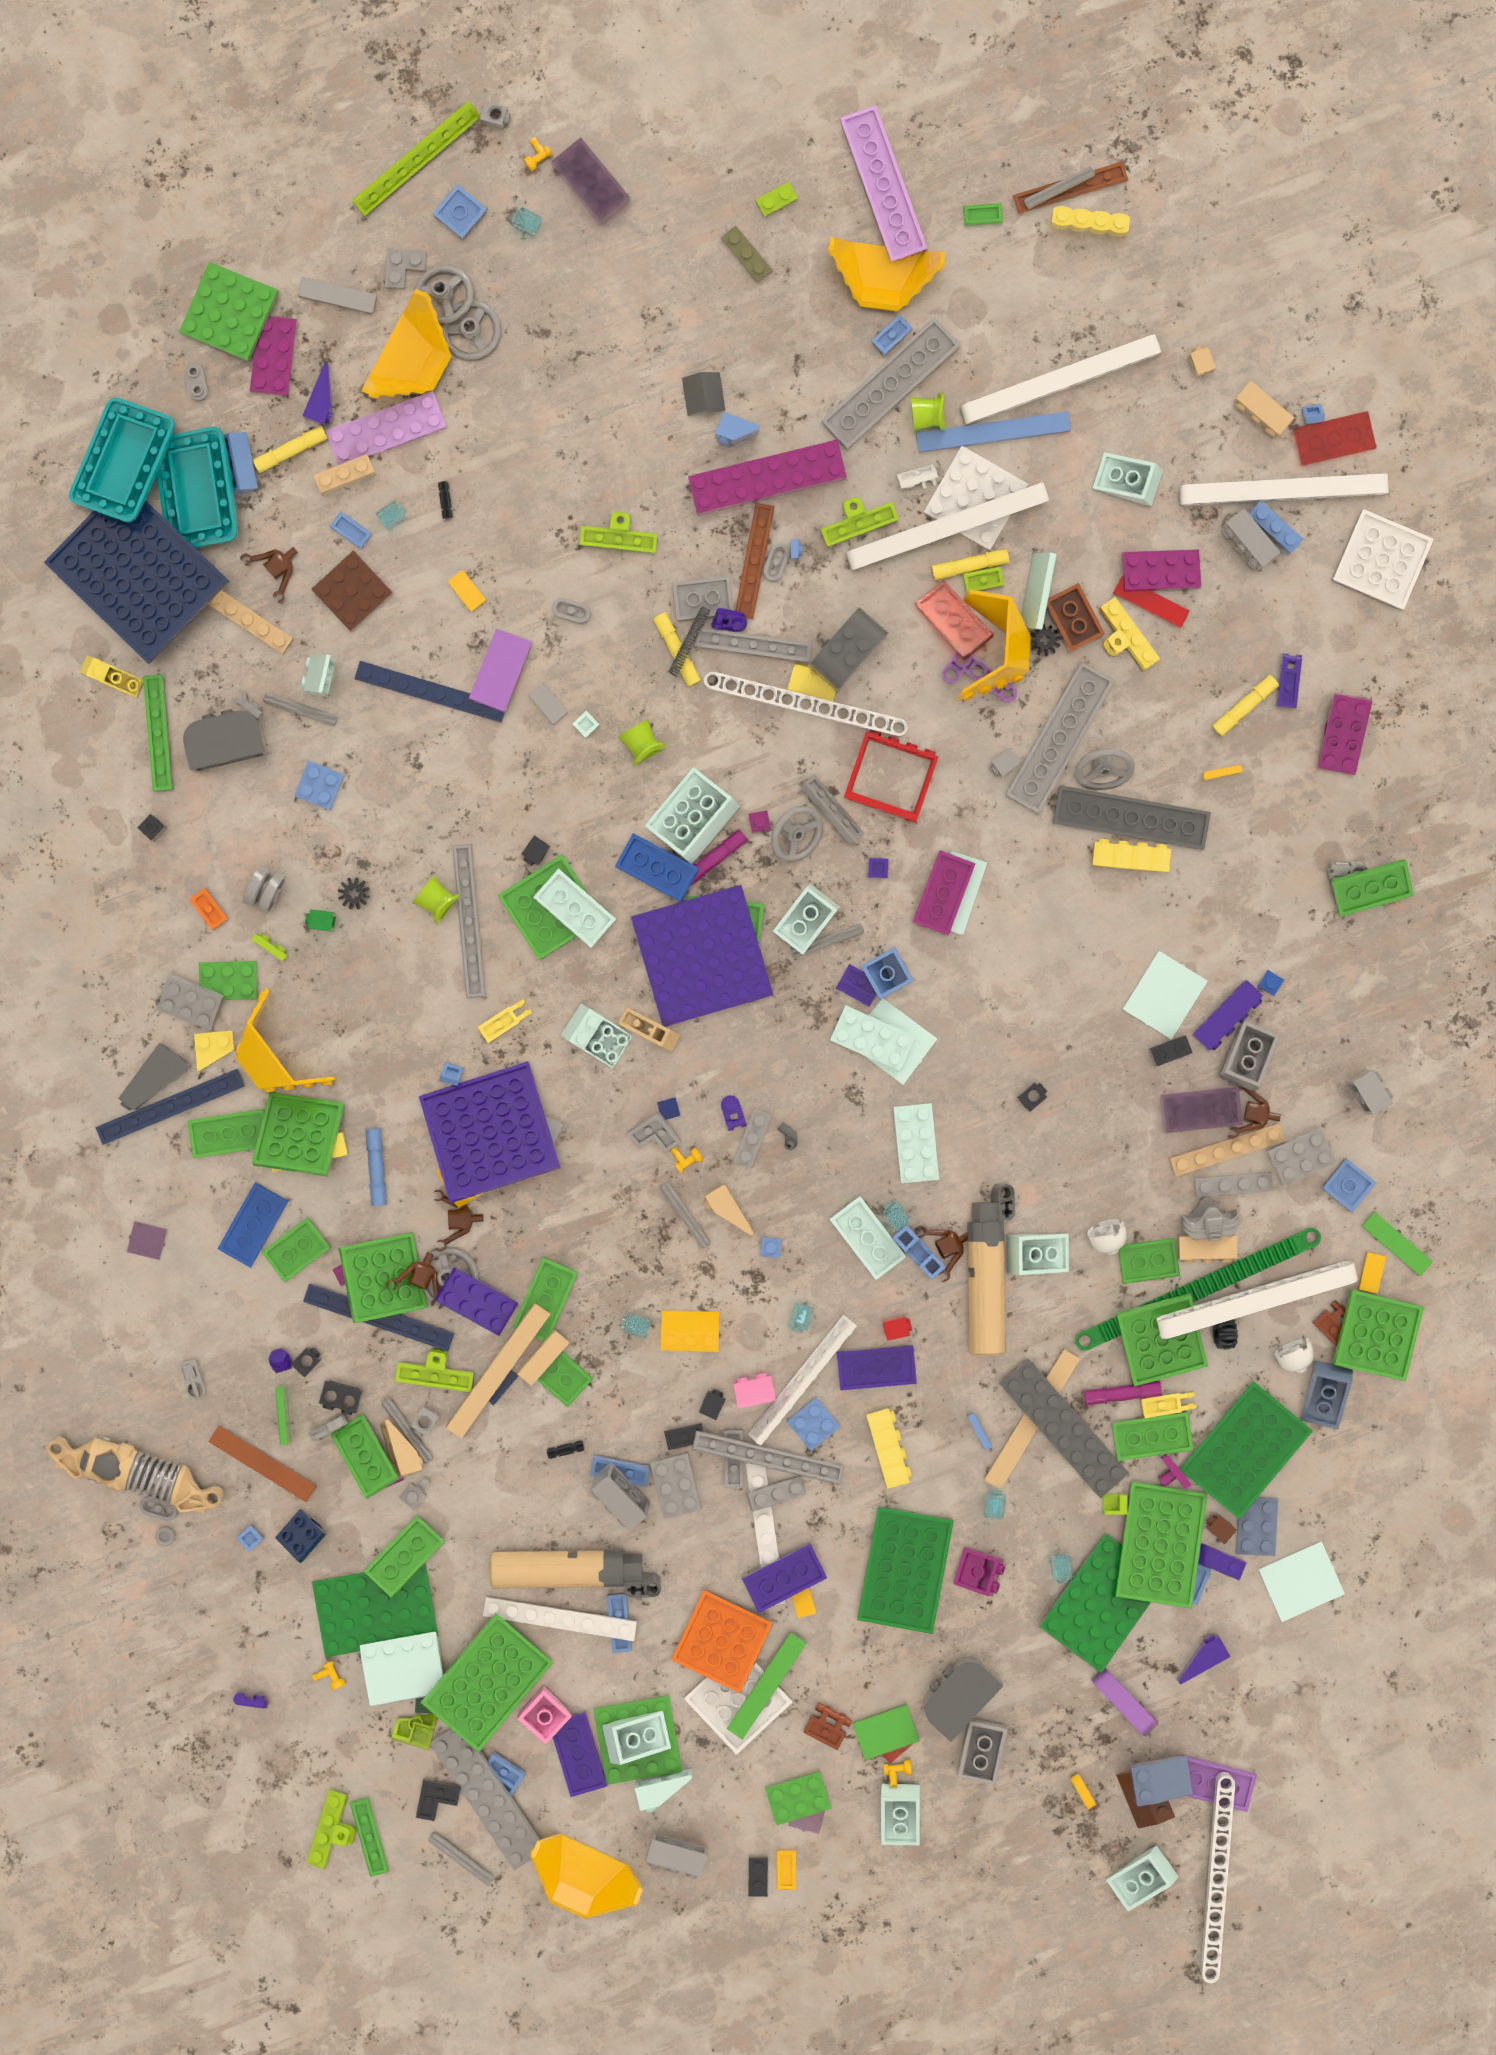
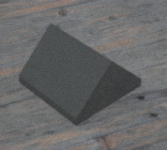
M699 372L682 378L688 416L725 411L720 372Z

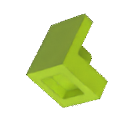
M1105 1494L1103 1496V1514L1128 1515L1127 1494Z

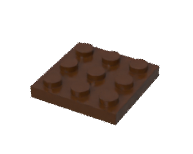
M354 550L311 589L350 632L393 593Z

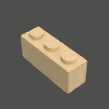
M1252 381L1247 384L1234 400L1236 402L1235 406L1240 411L1249 413L1251 415L1250 419L1254 423L1263 425L1265 432L1271 437L1276 436L1278 438L1294 419L1290 413Z
M368 454L317 473L314 475L320 493L324 496L372 477L376 473Z
M1189 1235L1177 1236L1178 1259L1183 1260V1263H1194V1259H1202V1263H1213V1259H1221V1262H1233V1259H1237V1235L1231 1237L1221 1236V1240L1208 1241L1207 1237L1194 1240Z

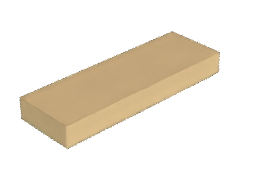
M554 1329L516 1373L532 1386L570 1342Z

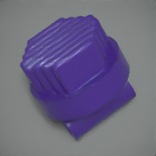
M280 1348L271 1352L268 1357L269 1364L275 1373L292 1369L290 1365L292 1360L285 1350Z

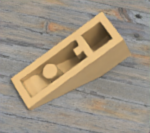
M628 1007L625 1008L618 1022L619 1025L671 1052L681 1036Z
M725 1184L705 1195L706 1200L704 1203L709 1211L713 1209L716 1214L747 1234H754Z
M389 1420L383 1421L380 1426L391 1463L399 1478L418 1474L422 1471V1458L418 1456L414 1447Z

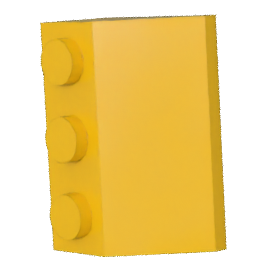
M662 1310L661 1350L718 1352L720 1312Z

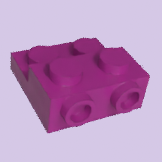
M964 1548L954 1585L986 1596H993L994 1593L997 1594L1000 1588V1583L997 1581L999 1575H1003L1006 1567L1003 1564L1004 1559L970 1548Z

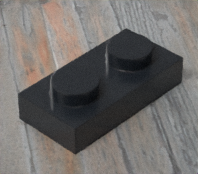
M702 1423L664 1431L668 1450L693 1445L695 1432H704Z
M749 1857L748 1897H768V1857Z

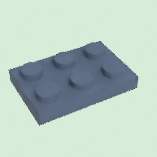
M1258 1497L1244 1515L1238 1519L1236 1554L1275 1556L1278 1498Z

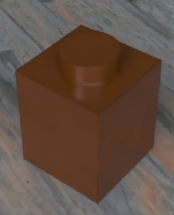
M1219 1513L1216 1516L1213 1514L1206 1522L1208 1524L1206 1528L1224 1544L1237 1531Z

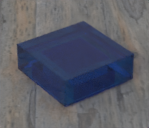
M676 1097L657 1102L659 1112L665 1120L681 1116Z

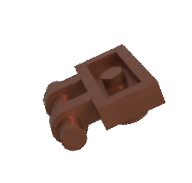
M1335 1300L1331 1304L1335 1312L1331 1314L1326 1309L1313 1324L1337 1347L1342 1327L1337 1318L1341 1316L1344 1319L1346 1307L1343 1304L1340 1305Z
M818 1703L815 1710L820 1712L821 1716L818 1718L812 1715L804 1733L838 1751L847 1734L841 1730L842 1725L850 1727L852 1720L846 1718L847 1715L843 1713L839 1714L831 1710V1707L828 1705L823 1706ZM827 1716L837 1721L835 1726L825 1721Z

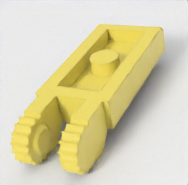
M524 999L512 1007L509 1006L478 1027L487 1043L513 1028L532 1013L529 1009L517 1017L513 1012L526 1003Z
M1194 1392L1141 1399L1144 1418L1195 1409L1197 1408L1196 1404L1189 1403L1181 1406L1180 1401L1183 1398L1194 1397Z

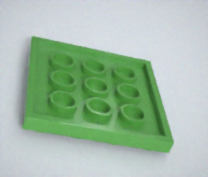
M209 262L179 333L249 362L279 291Z
M563 854L498 895L539 960L577 936L533 898L558 868L586 892Z
M269 1092L252 1160L253 1166L328 1177L345 1107L344 1103Z
M413 1232L338 1248L353 1323L427 1308L424 1289L408 1283L411 1274L399 1283V1287L393 1290L395 1286L393 1281L390 1282L388 1287L385 1285L389 1279H395L402 1274L411 1263L418 1262Z
M1351 1289L1333 1364L1406 1381L1424 1307Z
M1190 1293L1116 1313L1134 1387L1208 1367L1200 1330L1162 1339L1156 1320L1162 1315L1194 1306Z
M669 1695L593 1708L607 1785L682 1772ZM663 1711L671 1749L622 1765L610 1763L602 1725L621 1719Z

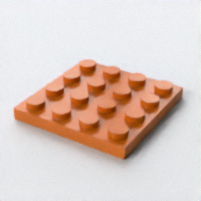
M704 1590L671 1660L738 1693H742L774 1623Z

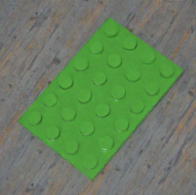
M1131 1482L1127 1507L1128 1515H1126L1115 1597L1192 1609L1208 1494Z
M495 1613L420 1703L477 1752H480L553 1662Z

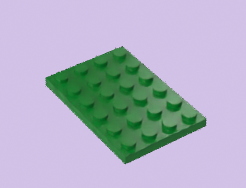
M1253 1381L1180 1470L1240 1519L1313 1430Z
M878 1506L858 1611V1621L933 1634L954 1520Z
M1106 1533L1039 1625L1040 1629L1099 1673L1103 1672L1151 1603L1115 1597L1122 1545Z
M426 1563L393 1598L389 1597L364 1572L312 1581L325 1658L359 1652L360 1645L430 1632H436L439 1637Z

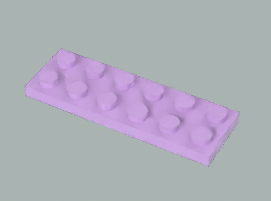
M434 391L326 430V434L336 461L340 465L366 454L370 457L445 429L447 426Z

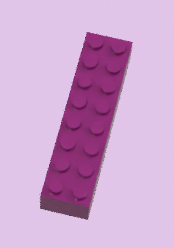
M838 439L688 476L697 516L846 480L847 478Z

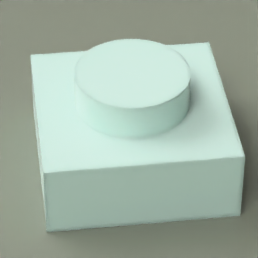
M587 711L573 723L585 738L599 726L597 721Z

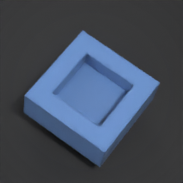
M1321 404L1302 407V414L1306 424L1325 421V414Z
M791 539V560H798L799 556H802V544H799V539Z
M445 1062L439 1081L458 1086L464 1068Z
M762 1237L760 1256L779 1258L781 1239Z
M252 1524L236 1537L248 1552L264 1539Z

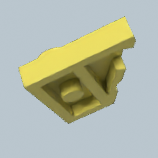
M233 1031L194 1034L197 1071L203 1070L235 1050Z

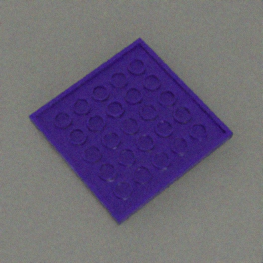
M742 885L631 916L662 1026L666 1027L774 995Z
M528 1061L459 1083L458 1086H449L419 1096L450 1203L561 1168Z

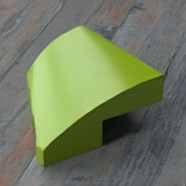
M427 1714L422 1716L415 1715L411 1718H399L396 1721L391 1738L393 1741L429 1751L438 1717L434 1714Z

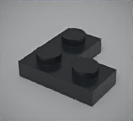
M423 1779L416 1818L435 1821L438 1803L457 1806L461 1787Z

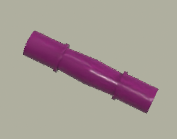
M740 829L726 840H723L721 845L709 852L697 864L694 863V866L700 870L691 886L748 842V839Z
M1160 1381L1141 1384L1135 1387L1134 1385H1124L1106 1389L1103 1387L1084 1390L1086 1406L1162 1396Z

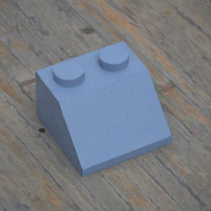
M723 412L715 433V439L718 440L719 444L727 447L729 444L736 445L758 435L760 425Z
M896 947L862 965L879 999L914 981Z

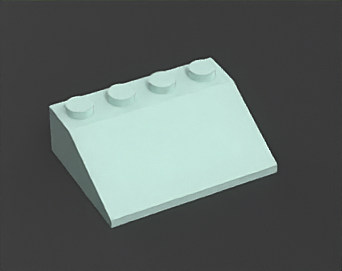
M693 767L645 824V827L687 862L693 864L738 810L740 805Z
M436 1632L360 1645L370 1707L425 1697L444 1675L439 1638Z

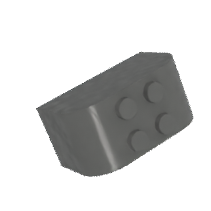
M859 607L809 664V668L838 693L887 637L889 632Z
M232 709L221 711V715L218 716L213 714L204 715L201 720L191 723L183 735L189 768L193 772L269 755L260 721L245 711L234 712Z
M963 1657L952 1666L949 1664L942 1671L943 1676L939 1680L936 1678L929 1685L930 1690L924 1697L923 1706L928 1721L950 1742L1004 1686L1001 1679L979 1659L974 1657Z

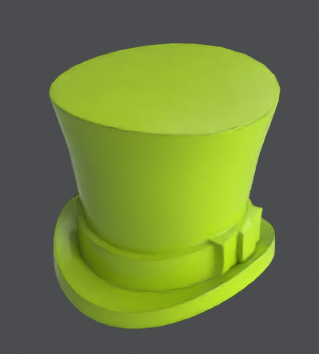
M943 392L938 393L937 397L933 399L911 396L913 432L932 426H939L942 431L946 430Z
M649 719L618 736V739L633 753L635 758L633 766L667 748L664 743H660L655 739Z
M434 875L412 903L432 913L434 923L438 925L461 895L449 893Z

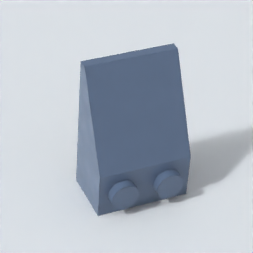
M1315 1361L1301 1421L1339 1429L1353 1381V1370Z
M1186 1755L1129 1765L1137 1807L1193 1794Z

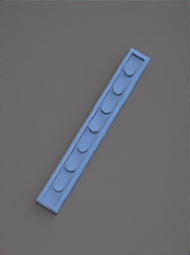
M1061 412L946 428L943 431L939 429L918 432L916 436L919 452L1069 432L1071 427L1069 413Z

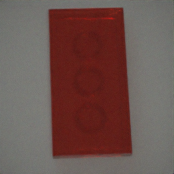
M1368 411L1293 428L1301 466L1377 448Z
M945 580L915 603L918 610L964 660L994 637V634Z

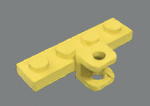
M1116 597L1099 608L1101 614L1115 631L1103 642V647L1110 656H1116L1127 648L1143 671L1160 659Z

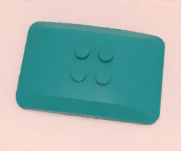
M111 398L105 406L69 491V499L76 505L124 522H133L148 496L175 428L174 419L169 415L121 398Z
M212 426L172 434L157 473L163 518L194 548L234 540L238 534L237 515L223 431L218 427Z

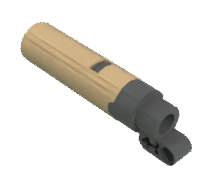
M996 1184L992 1188L991 1202H973L972 1222H967L969 1353L972 1355H1000L1006 1352L1004 1221L1011 1220L1015 1215V1191L1008 1184ZM1003 1188L1005 1189L1004 1197L1001 1196V1190Z
M623 1550L492 1552L490 1555V1584L493 1589L625 1587L626 1595L632 1598L656 1597L661 1592V1578L659 1575L643 1573L642 1554L623 1555ZM649 1584H656L657 1586H655V1587H650V1586H648V1585H649Z

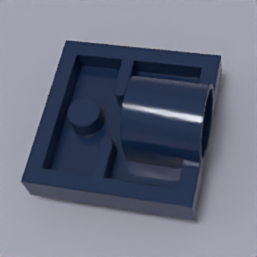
M299 1509L275 1538L297 1562L302 1563L325 1537L326 1533L314 1519L309 1517L305 1511Z

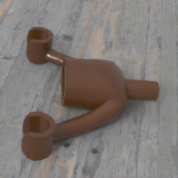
M292 547L285 554L277 549L250 556L247 553L242 554L240 560L244 557H249V561L245 564L246 566L251 565L254 561L270 558L263 566L275 579L285 573L279 590L273 594V598L281 594L282 599L278 603L284 602V591L293 571L290 559L298 553L296 549Z
M1237 1087V1090H1245L1260 1103L1247 1102L1244 1121L1253 1122V1124L1239 1128H1229L1236 1132V1136L1228 1135L1229 1139H1235L1240 1133L1261 1129L1267 1124L1268 1120L1280 1122L1281 1114L1270 1112V1106L1262 1096L1247 1088Z
M441 1190L434 1191L440 1192L442 1195L440 1199H434L435 1201L442 1200L443 1202L458 1208L455 1203L449 1202L448 1197L445 1196ZM466 1204L460 1207V1209L448 1210L449 1230L459 1229V1231L444 1240H438L437 1242L444 1243V1248L437 1250H445L447 1244L467 1234L472 1228V1222H483V1214L472 1215L471 1210Z
M923 1225L918 1226L915 1231L922 1229L924 1232L918 1238H923L925 1235L945 1236L935 1241L936 1248L943 1259L954 1255L945 1270L938 1274H946L947 1278L941 1281L944 1283L950 1279V1271L963 1255L964 1247L962 1243L968 1241V1233L958 1236L956 1232L949 1229H927Z
M427 1252L423 1262L411 1263L397 1278L389 1279L385 1284L386 1287L393 1281L395 1284L393 1290L397 1289L399 1283L411 1274L408 1283L427 1290L432 1279L435 1299L439 1293L437 1272L430 1266L434 1254ZM434 1299L431 1301V1306L435 1305L436 1301Z

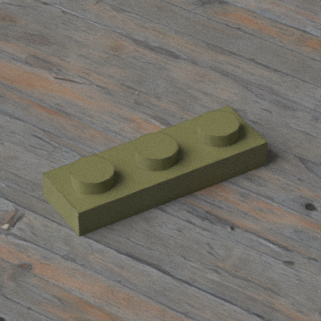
M736 225L721 237L722 241L757 283L772 271V268Z

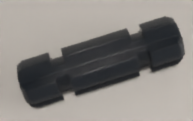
M447 481L438 482V489L440 491L441 509H443L442 517L443 519H451L453 514L452 510H450L452 506L450 492H448L449 484Z
M583 1441L557 1446V1448L547 1449L548 1458L553 1459L557 1456L573 1454L575 1451H584Z

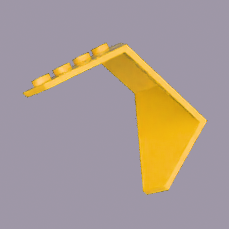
M830 237V244L828 246L829 255L835 259L838 271L842 272L845 284L849 285L853 299L857 300L861 307L899 311L903 306H907L911 298L915 294H919L922 287L933 279L934 274L937 271H941L946 264V252L924 251L891 263L885 246L851 242Z
M415 289L361 390L369 394V397L380 398V395L394 397L395 394L410 395L411 392L425 394L426 391H432L436 387L452 356L449 351V345L444 338L443 329L439 325L438 315L433 309L432 299L428 293Z
M969 590L965 595V603L1006 633L1005 661L1003 666L963 689L958 695L957 701L962 699L964 701L970 700L976 694H987L991 689L996 687L997 689L1004 688L1011 682L1019 683L1024 680V676L1029 671L1031 635L1012 596Z
M266 988L265 991L262 990L258 998L259 1002L256 1008L253 1009L251 1017L246 1024L242 1041L238 1044L235 1051L238 1062L259 1089H264V1092L276 1091L275 1087H283V1090L295 1089V1085L302 1084V1088L314 1087V1083L321 1082L322 1086L332 1085L333 1081L337 1080L335 1077L294 1081L255 1029L271 993L269 988Z
M559 1833L538 1840L535 1848L531 1851V1859L549 1902L579 1917L586 1919L636 1906L640 1901L643 1888L631 1866Z

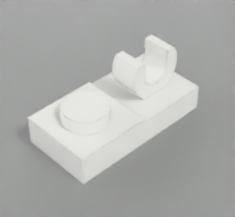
M933 464L896 474L901 489L912 488L920 482L925 489V483L928 480H931L933 486H935V478L938 477Z

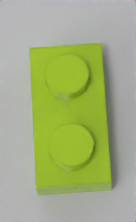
M787 182L755 199L765 218L797 201L798 197L790 182Z
M1001 566L963 574L966 593L969 590L982 591L1005 585Z
M255 933L251 939L283 962L289 956L285 953L287 950L278 943L274 946L269 942L271 938L263 933L260 935Z

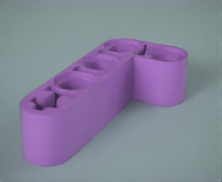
M960 650L944 668L942 679L944 682L952 684L964 672L974 681H978L993 672V670L968 651ZM960 654L966 655L967 663L960 664L957 661V656ZM980 666L983 670L982 675H974L972 672L973 667ZM947 670H954L956 677L952 680L948 679L945 673ZM1010 683L1002 689L1005 691L1010 689L1012 691V698H1005V692L1002 690L999 693L996 692L998 690L997 687L990 691V693L1004 703H1011L1017 697V690Z
M1107 1668L1092 1680L1096 1687L1143 1736L1146 1737L1159 1724Z

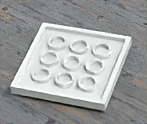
M961 446L923 513L938 520L1025 489L1028 483ZM1010 515L959 532V534L990 551Z
M1363 509L1333 577V581L1404 610L1434 539Z
M756 1662L742 1693H738L705 1677L684 1697L687 1703L736 1755L793 1702L778 1686L743 1740L727 1730L728 1725L764 1673V1670Z

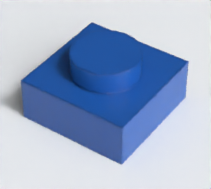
M1267 970L1258 987L1275 996L1284 979Z

